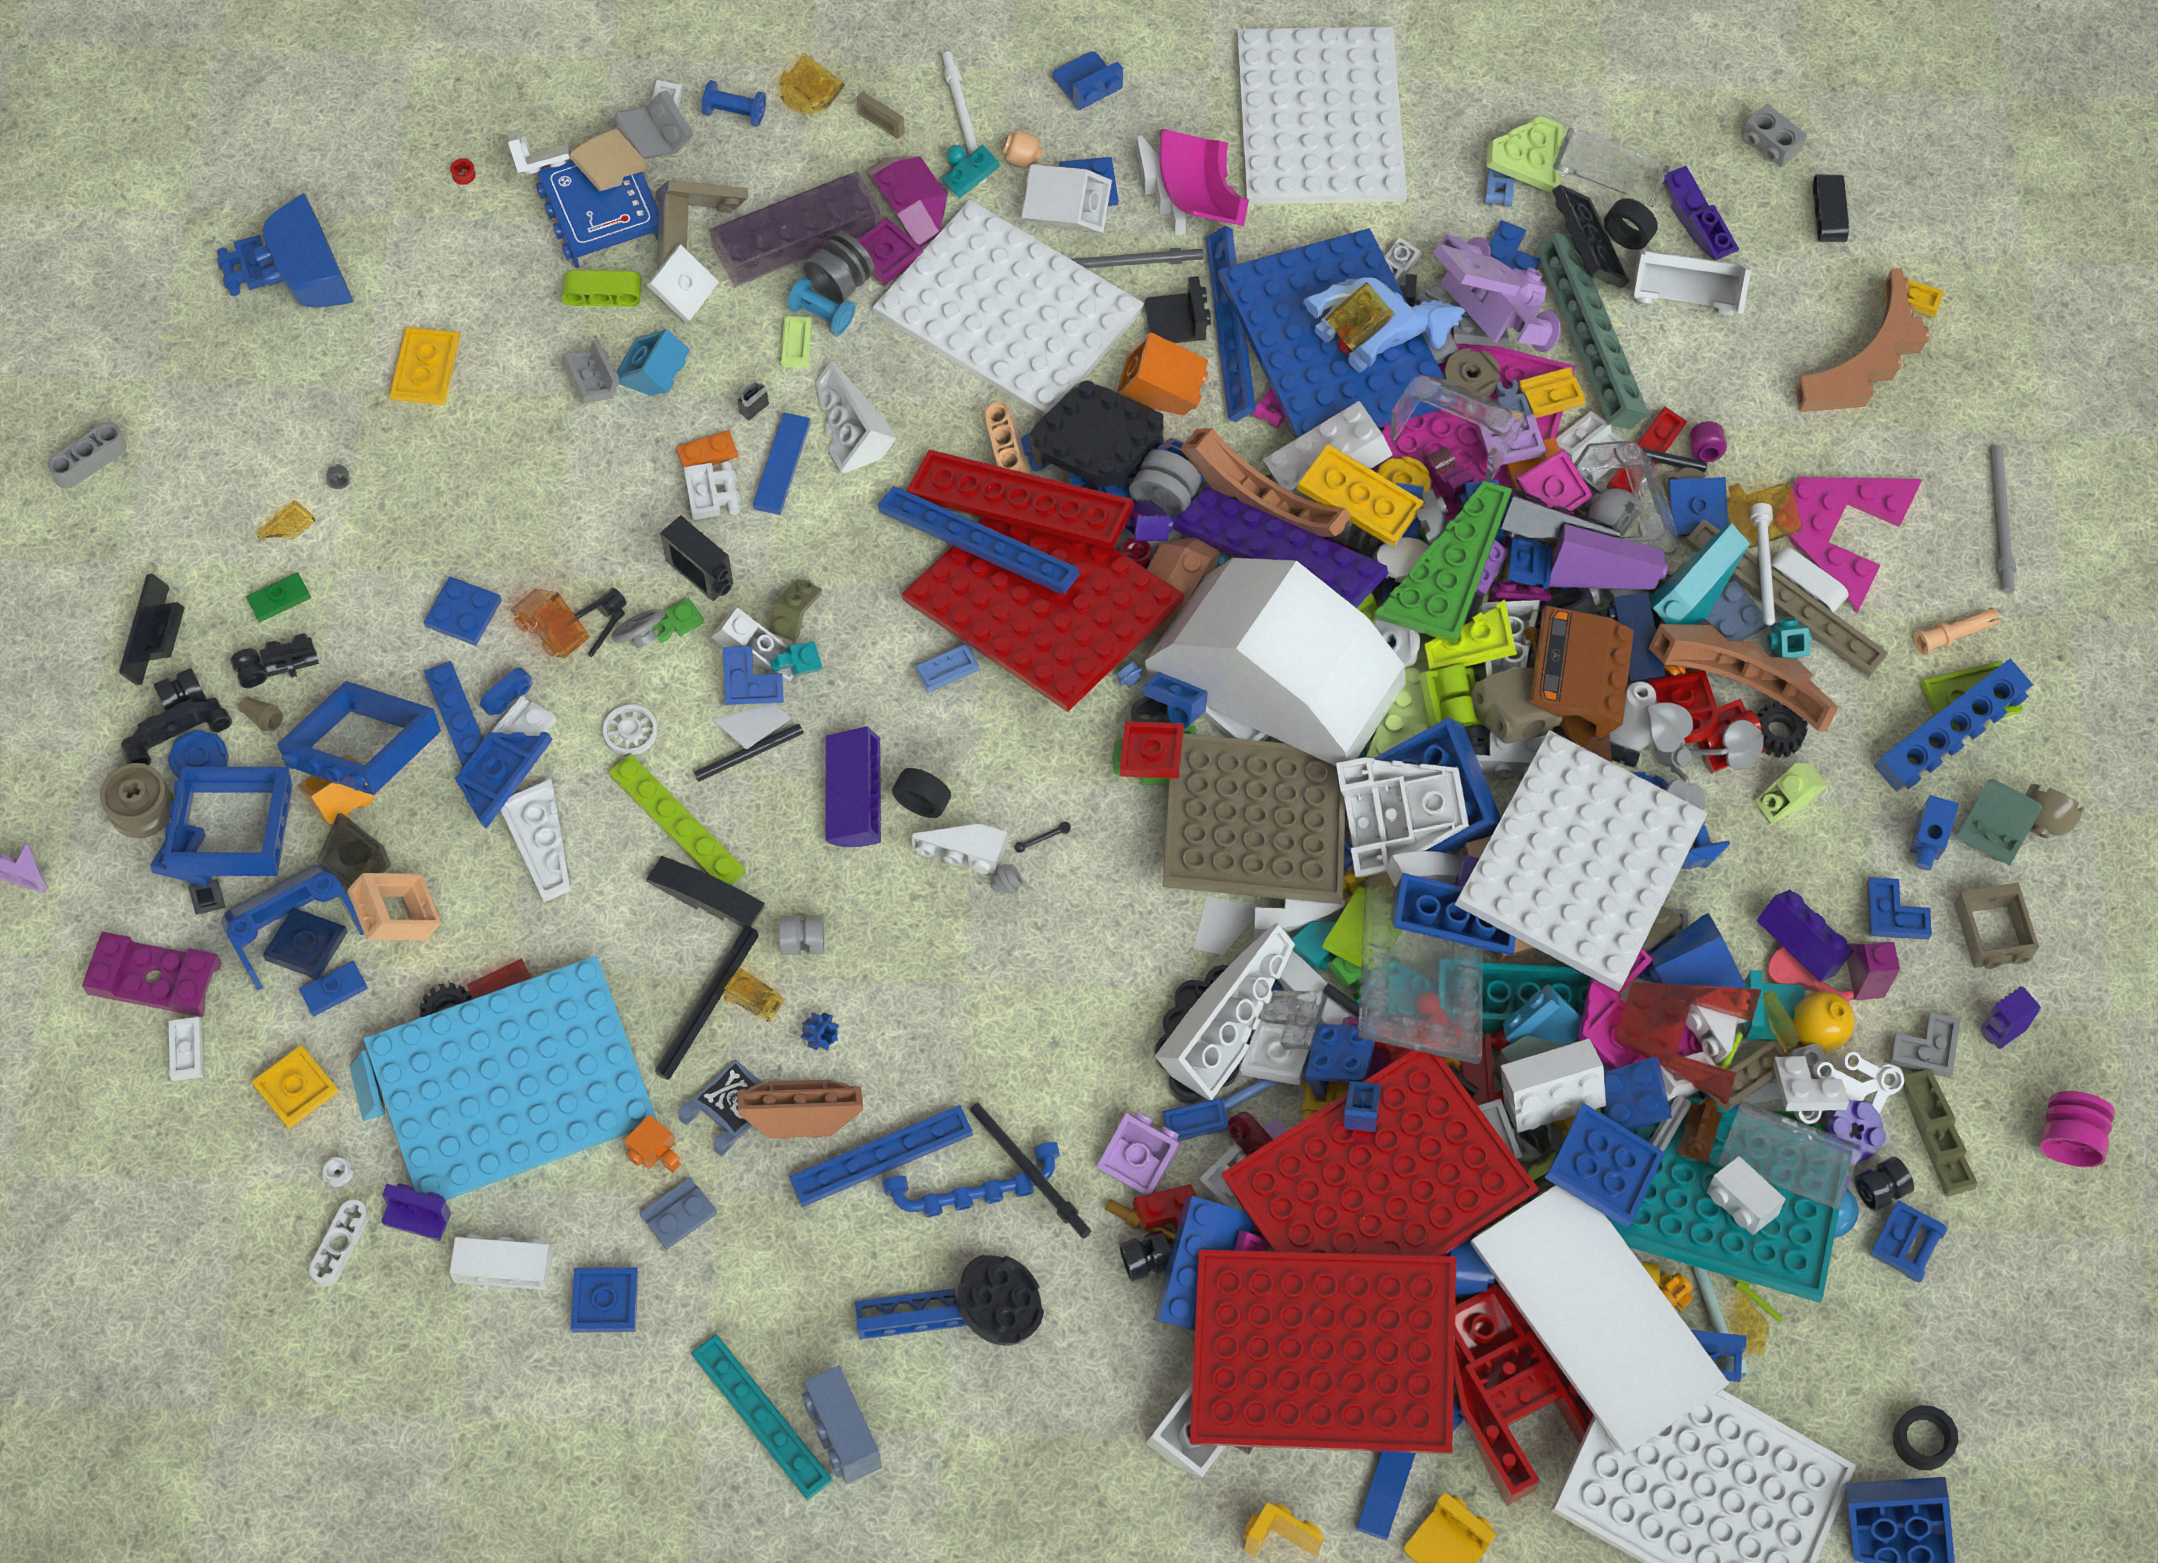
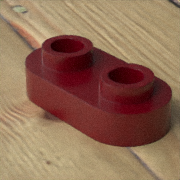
M1240 1112L1228 1121L1229 1135L1243 1149L1247 1156L1273 1140L1248 1112Z

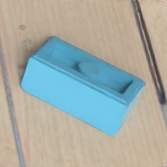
M363 1050L351 1064L350 1072L361 1118L363 1121L383 1116L385 1110L368 1051Z

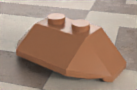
M1194 537L1160 544L1147 570L1181 591L1184 595V601L1151 633L1159 637L1163 636L1177 614L1187 604L1204 576L1215 569L1222 551Z
M832 1080L770 1081L754 1085L747 1090L737 1091L739 1115L769 1138L788 1139L794 1137L819 1138L832 1136L863 1111L861 1087L849 1086Z

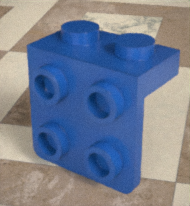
M1091 51L1055 69L1052 72V78L1079 111L1122 89L1123 67L1118 61L1107 66L1096 52Z
M1317 1024L1315 1036L1311 1042L1309 1062L1305 1068V1081L1309 1084L1314 1095L1326 1096L1329 1081L1363 1082L1367 1079L1376 1041L1375 1028L1370 1026Z

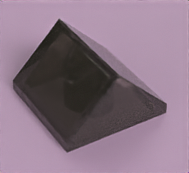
M343 813L337 814L316 861L318 864L328 867L337 879L348 888L362 873H384L391 866L384 846Z

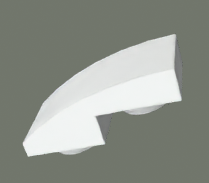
M1399 237L1386 256H1384L1397 283L1411 270L1422 256V252Z

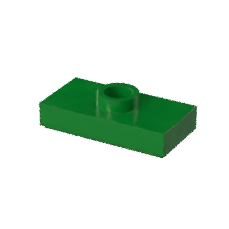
M297 572L247 595L246 599L260 623L311 599V596Z

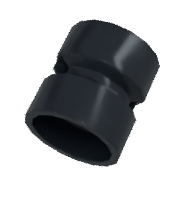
M191 667L177 673L175 680L166 678L153 684L165 710L189 699H192L193 702H204L207 700Z
M1895 1156L1877 1164L1876 1170L1873 1171L1869 1168L1854 1178L1857 1193L1865 1205L1874 1212L1891 1204L1892 1198L1898 1200L1914 1191V1181L1908 1168Z
M1162 1230L1144 1235L1143 1241L1133 1238L1119 1243L1121 1257L1131 1282L1147 1278L1150 1271H1154L1156 1274L1166 1271L1171 1252Z

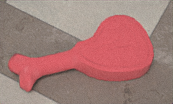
M1784 947L1778 949L1769 961L1767 978L1773 984L1801 985L1806 990L1833 992L1842 996L1848 1003L1854 997L1853 990L1839 991L1823 981L1819 982Z

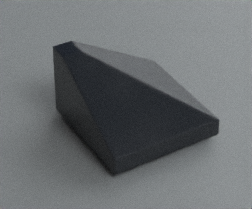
M218 879L211 880L208 886L195 883L188 886L196 915L226 908Z

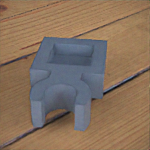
M1515 379L1511 382V389L1504 388L1501 381L1497 383V407L1502 423L1523 419L1525 415L1531 414L1525 393L1517 394L1518 382Z

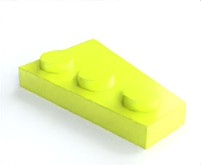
M1505 599L1497 603L1496 608L1484 615L1481 612L1472 617L1473 621L1463 626L1457 644L1440 638H1435L1426 643L1425 649L1430 671H1438L1455 665H1465L1466 667L1516 655L1517 652Z

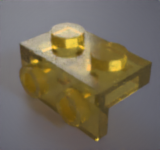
M1365 282L1332 311L1325 320L1348 347L1354 351L1394 316L1395 313L1369 283Z

